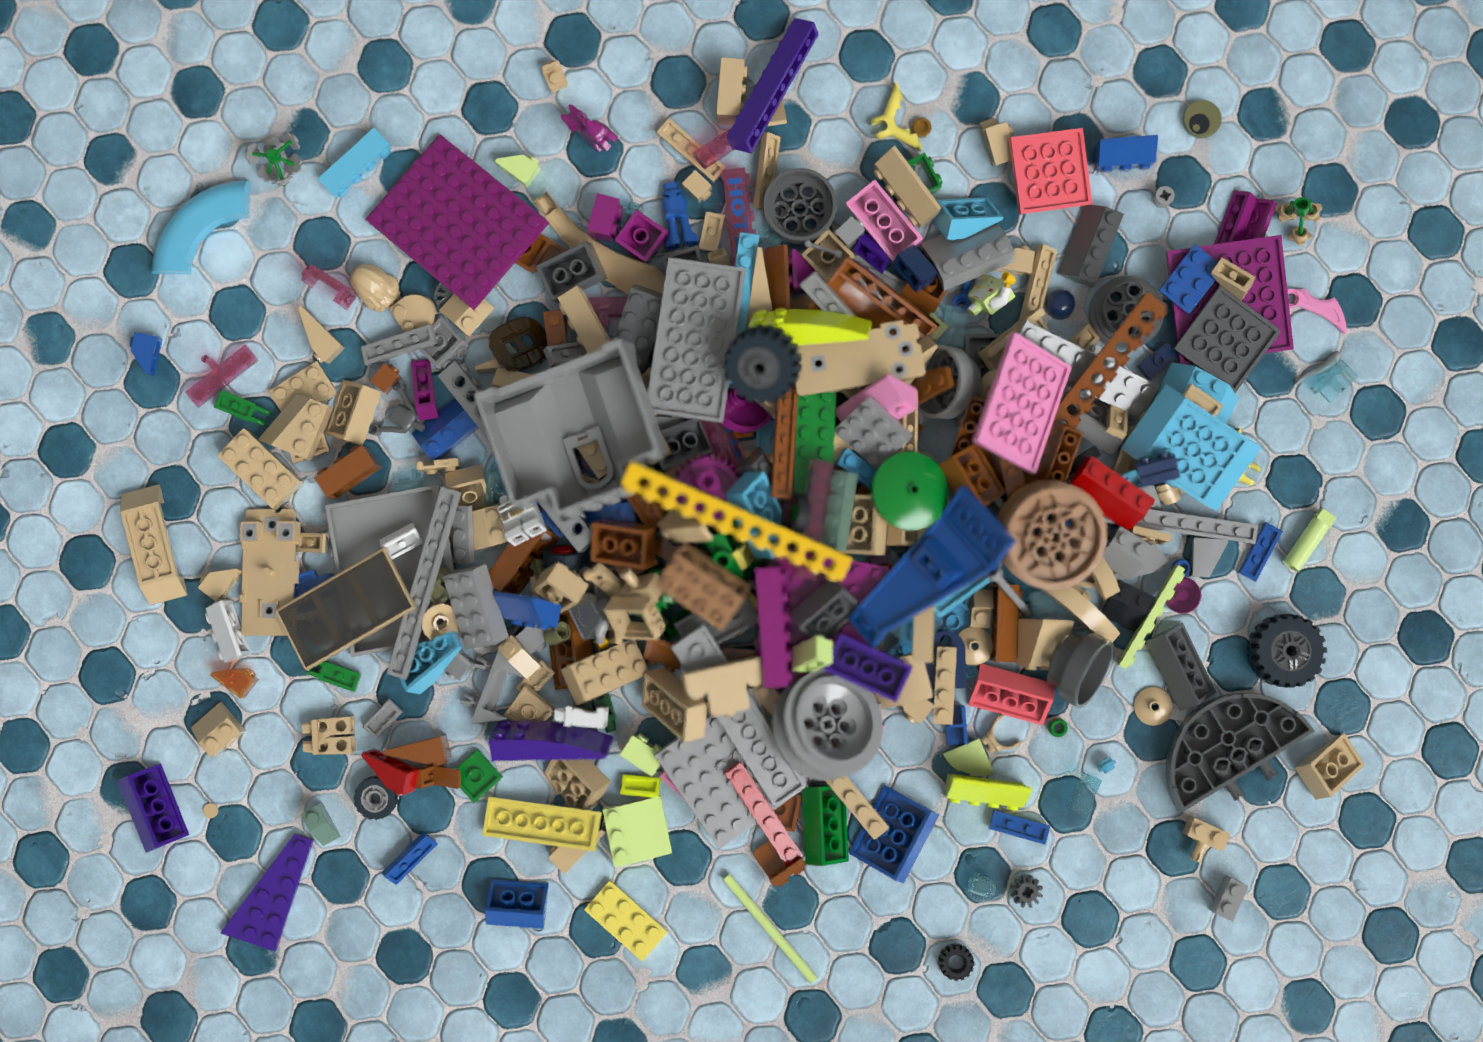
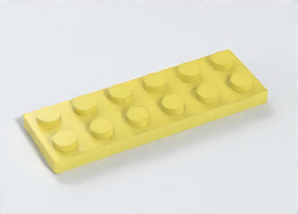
M488 797L482 836L595 852L601 812Z

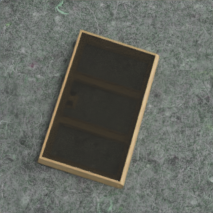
M383 547L277 608L275 611L304 669L308 671L417 607L387 549Z

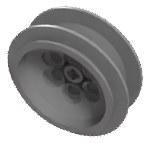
M820 669L792 681L781 692L774 707L772 728L778 750L794 770L814 780L829 781L854 774L871 762L881 743L883 722L879 705L871 691L824 669ZM804 720L807 722L808 728L805 727ZM813 738L816 740V746L813 743Z

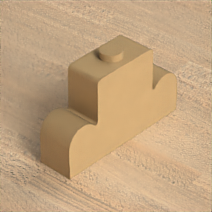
M758 656L680 672L684 692L693 699H700L705 696L707 712L714 717L720 715L729 717L735 715L737 711L749 709L750 704L746 684L757 686L764 679L761 658Z

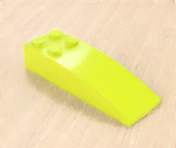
M778 308L775 311H756L753 313L748 328H754L759 324H762L763 327H766L768 324L774 325L773 329H783L785 336L790 334L793 337L791 340L793 344L808 345L868 340L872 321L831 311L786 310V308Z

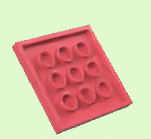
M1083 128L1008 138L1018 215L1092 205Z

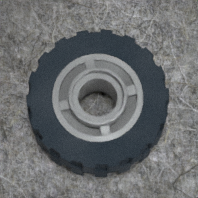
M371 776L362 781L355 789V795L353 796L354 806H356L358 813L362 814L361 816L367 817L370 820H379L388 816L396 808L399 795L388 789L378 776ZM373 793H377L380 796V802H375L372 799Z

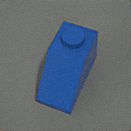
M134 332V336L130 339V351L143 371L148 375L155 376L163 339L157 336Z

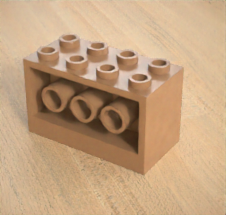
M687 542L676 553L655 585L720 630L725 628L752 587Z

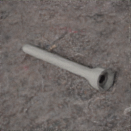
M998 565L993 571L985 575L990 581L998 583L1027 618L1033 617V612L1002 577V570Z

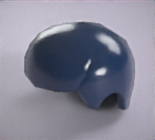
M1057 289L1052 291L1046 300L1048 315L1055 320L1069 318L1075 308L1074 296L1068 290Z

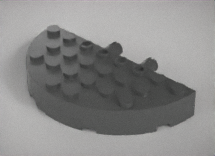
M1232 693L1213 698L1201 704L1180 724L1172 738L1167 754V784L1177 810L1184 812L1225 786L1234 801L1240 799L1239 796L1243 797L1245 794L1236 782L1238 778L1259 766L1267 781L1273 779L1272 776L1276 777L1278 774L1273 769L1269 759L1312 734L1315 730L1299 712L1288 706V704L1269 696L1252 693Z

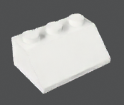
M221 600L207 607L205 617L207 622L212 625V637L220 648L218 649L220 659L224 660V663H229L251 655L246 638L241 633V623L233 601Z

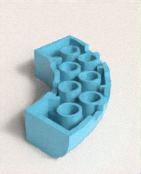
M250 181L222 183L198 193L184 203L172 215L159 236L152 260V274H191L193 260L197 252L196 249L201 241H204L216 227L223 223L249 219Z

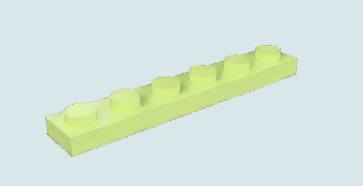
M1176 564L1173 566L1156 595L1148 614L1136 629L1116 664L1122 668L1131 667L1134 663L1136 651L1142 649L1145 644L1144 638L1146 634H1150L1155 627L1153 622L1157 616L1160 617L1164 612L1166 600H1170L1175 593L1173 589L1176 583L1179 584L1185 576L1183 573L1184 568Z

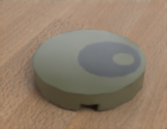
M1198 100L1191 103L1183 115L1185 130L1198 139L1212 136L1219 129L1222 122L1219 108L1213 102L1207 100Z

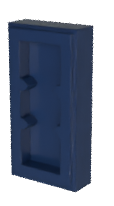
M1166 342L1137 367L1147 379L1151 380L1178 358V353L1169 342Z

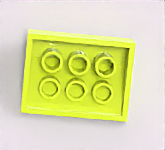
M947 773L945 797L949 798V802L961 803V800H965L970 805L980 806L981 802L988 803L987 807L999 808V805L1007 806L1006 809L1018 811V807L1024 808L1032 793V788L1024 783Z

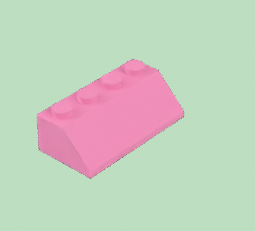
M876 180L872 181L845 203L854 216L864 224V228L892 262L901 251L912 245L917 247L922 243L923 237Z
M886 374L835 408V414L841 422L868 396H871L898 421L918 408L916 388Z

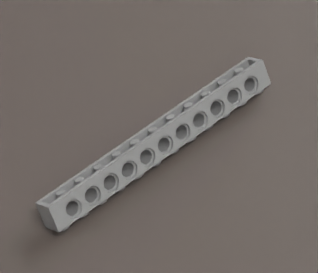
M454 361L438 377L489 440L476 399L473 402L471 401L473 393L483 391L480 387L482 384L476 377H472L469 374L470 369L465 363ZM464 378L465 384L460 387V380ZM552 501L539 502L578 552L584 553L592 546L593 523L590 524L586 520L587 515L584 511L580 512V515L566 519L563 516H556ZM578 524H581L583 529L582 532L578 534L576 532V526Z

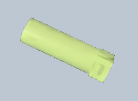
M1324 508L1318 509L1283 560V563L1290 569L1299 572L1337 517Z

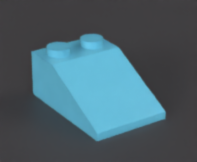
M988 197L936 200L941 209L938 215L932 219L947 240L954 241L956 239H965L1002 221L1003 215Z

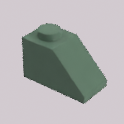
M323 803L300 814L309 831L323 846L341 837Z

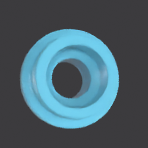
M1111 757L1106 758L1097 764L1099 767L1098 771H1103L1105 774L1115 768L1113 765L1116 761L1112 760Z

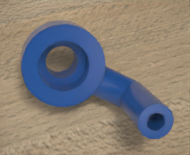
M970 281L963 283L960 294L953 298L952 308L957 314L968 313L967 308L972 303L968 297Z

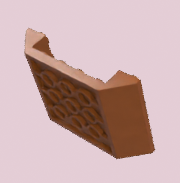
M971 397L950 457L975 444L973 439L988 398ZM1054 420L1036 473L1030 474L1024 471L1026 485L1041 480H1055L1066 483L1083 432L1066 423ZM978 445L1000 483L1005 485L999 456Z

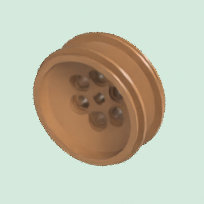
M1041 480L1021 487L1006 500L997 517L1001 525L1016 540L1002 559L1003 564L1012 574L1031 586L1040 589L1060 590L1080 583L1095 570L1105 551L1107 528L1101 509L1087 493L1064 482ZM1048 513H1052V514H1053L1052 520L1049 521V522H1047V521H1046V516H1047V514H1048ZM1070 518L1071 524L1065 527V520ZM1038 526V533L1032 536V529ZM1056 532V533L1054 534V536H1055L1056 538H1055L1054 540H1052L1053 537H1052L1051 535H1052V533ZM1075 537V543L1069 546V539ZM1042 545V552L1036 555V548ZM1057 551H1060V558L1055 560L1054 554Z

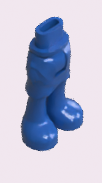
M670 182L663 184L662 208L664 221H667L668 238L664 242L665 250H675L681 247L675 219L680 221L683 245L685 247L698 245L700 239L691 230L687 212L688 203L681 189L678 188V183Z

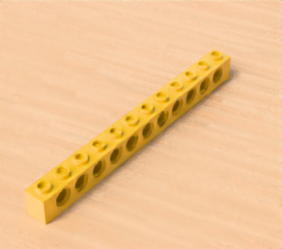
M630 461L621 481L625 491L632 494L637 491L643 494L642 498L651 502L654 499L658 500L664 508L672 510V507L680 510L679 514L688 518L691 515L697 517L698 522L709 526V523L717 526L716 530L727 534L728 531L734 533V538L740 541L750 540L754 542L753 546L764 550L766 547L772 550L771 554L777 557L787 556L790 558L789 561L798 566L803 563L808 566V570L817 574L819 571L826 573L825 577L835 582L837 579L843 581L851 564L852 558L842 552L633 461ZM642 477H646L650 481L649 485L645 488L638 485V480ZM661 485L668 488V492L664 496H660L656 492L657 488ZM678 494H685L686 501L679 504L675 501V497ZM696 502H703L705 504L703 511L697 512L694 510ZM715 510L723 511L721 519L715 520L712 518ZM734 518H740L742 521L741 525L737 528L731 526V521ZM752 526L760 528V532L755 536L749 534ZM777 534V542L769 543L767 540L768 536ZM789 542H795L796 548L793 551H787L786 545ZM807 550H813V558L805 559V552ZM825 558H832L831 566L824 567L822 565Z

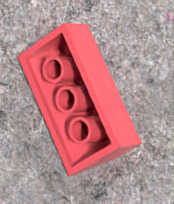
M980 664L974 679L968 705L1043 725L1054 700L1055 686L1048 683V681Z

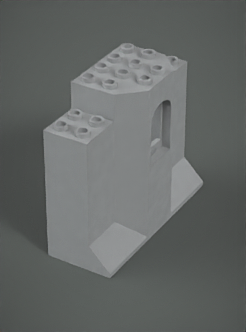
M617 339L601 345V350L499 389L492 387L474 394L513 507L529 509L537 506L536 502L543 501L545 503L552 501L556 516H563L564 518L576 517L583 511L594 512L600 510L604 504H617L621 502L620 498L635 495L623 489L624 486L621 485L630 461L645 466L644 462H656L662 460L663 455L668 454L637 366L634 344ZM588 436V439L578 441V439ZM598 440L607 466V475L602 481L592 484L584 480L573 449Z

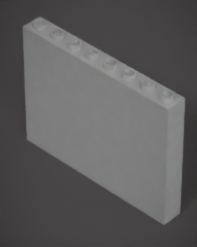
M437 484L325 505L326 510H323L325 521H328L329 526L327 537L332 543L330 555L335 561V567H333L334 575L381 549L380 539L410 523H414L424 543L392 559L410 594L412 588L410 582L415 578L442 486ZM449 534L440 568L448 567L453 572L457 569L454 563L451 535ZM382 558L357 572L380 619L405 605ZM348 577L339 582L336 590L338 597H341L342 601L340 612L345 618L343 630L349 638L353 635L352 627L362 623L363 627L366 628L372 622ZM442 582L441 585L446 588L445 583ZM448 599V600L444 603V604H447V605L452 606V605H451V602H450V599ZM429 602L428 609L432 607L434 604ZM403 616L348 647V654H351V657L394 650ZM439 618L436 624L440 625L443 620ZM421 630L417 645L422 642L431 641L424 634L423 630ZM460 630L457 632L458 638L461 637Z

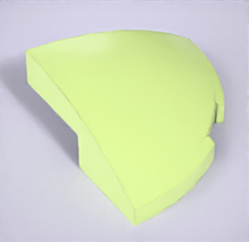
M979 738L943 753L945 759L952 767L958 771L968 773L970 776H986L994 773Z

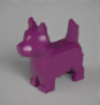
M569 105L570 113L568 115H560L561 120L566 123L573 133L578 131L582 138L597 152H600L601 149L604 152L608 151L611 145L607 141L611 140L614 143L618 139V136L596 119L590 120L587 118L586 113L577 109L574 105Z

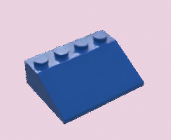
M884 785L873 807L889 825V829L874 840L862 826L848 854L891 879L904 883L940 814Z

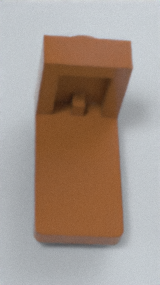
M430 764L417 768L419 772L415 788L423 789L432 785L455 789L461 787L460 769Z

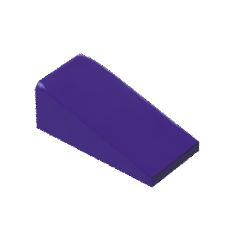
M868 233L859 237L853 251L882 274L890 258Z

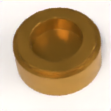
M926 118L916 119L912 126L913 134L916 133L919 138L927 137L932 128L930 121Z

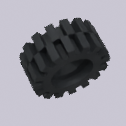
M953 943L951 946L947 945L944 950H941V955L938 957V965L945 977L954 981L959 979L962 981L965 980L966 976H970V972L974 970L975 962L973 961V955L967 947ZM953 955H960L963 958L964 963L960 969H952L949 966V959Z

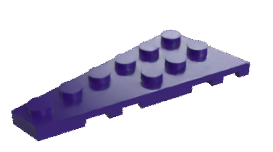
M297 833L293 835L221 931V934L277 951L314 839Z

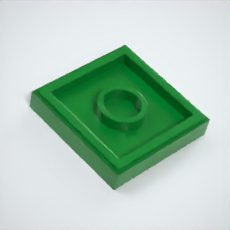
M476 749L456 767V769L461 770L460 789L473 803L478 801L503 778L479 749Z

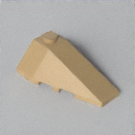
M758 246L747 325H749L753 313L756 311H772L761 246Z

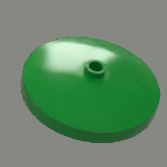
M917 452L898 453L887 458L877 468L871 483L872 502L877 513L889 525L905 531L923 529L933 524L941 516L947 505V480L939 465L928 456Z

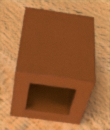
M384 363L369 381L388 395L398 383L396 380H401L402 377L398 375L400 371L394 365L388 366Z

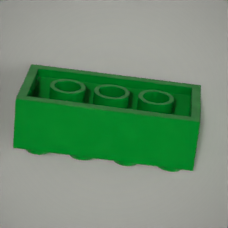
M828 784L805 787L802 789L806 865L826 866L848 862L846 805Z

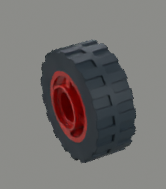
M569 544L548 546L543 549V566L548 569L559 562L565 565L569 571L582 569V567H585V552H578L573 545Z

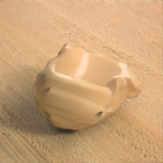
M361 264L352 268L350 285L368 309L383 312L385 309L389 310L400 299L398 279L392 274H386L382 268L373 264Z

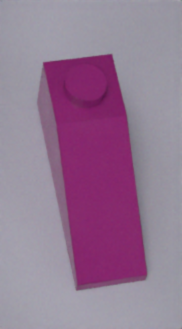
M428 359L411 361L415 408L419 420L439 418L431 362Z

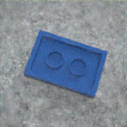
M1193 244L1158 291L1185 313L1190 314L1215 282L1211 272L1218 262L1196 244Z

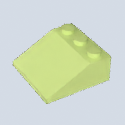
M661 796L659 798H648L603 808L614 867L633 864L672 853Z

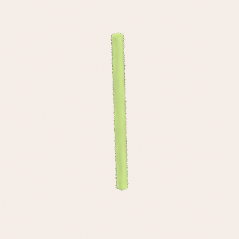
M729 873L723 878V881L808 982L812 984L818 977Z

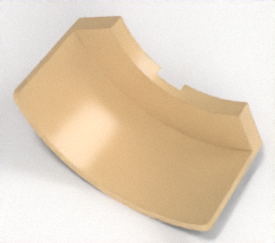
M913 652L896 656L911 663L913 666L897 702L872 692L876 700L881 703L880 709L930 699L933 696L925 663L912 662Z

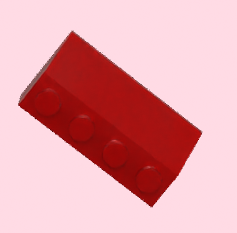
M1085 456L1068 483L1087 493L1097 503L1103 516L1128 531L1146 516L1155 502V499L1094 457Z

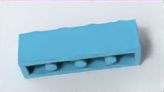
M373 128L318 179L336 199L342 198L349 192V188L353 184L356 185L363 179L362 176L367 171L371 172L375 169L378 161L387 158L393 148Z

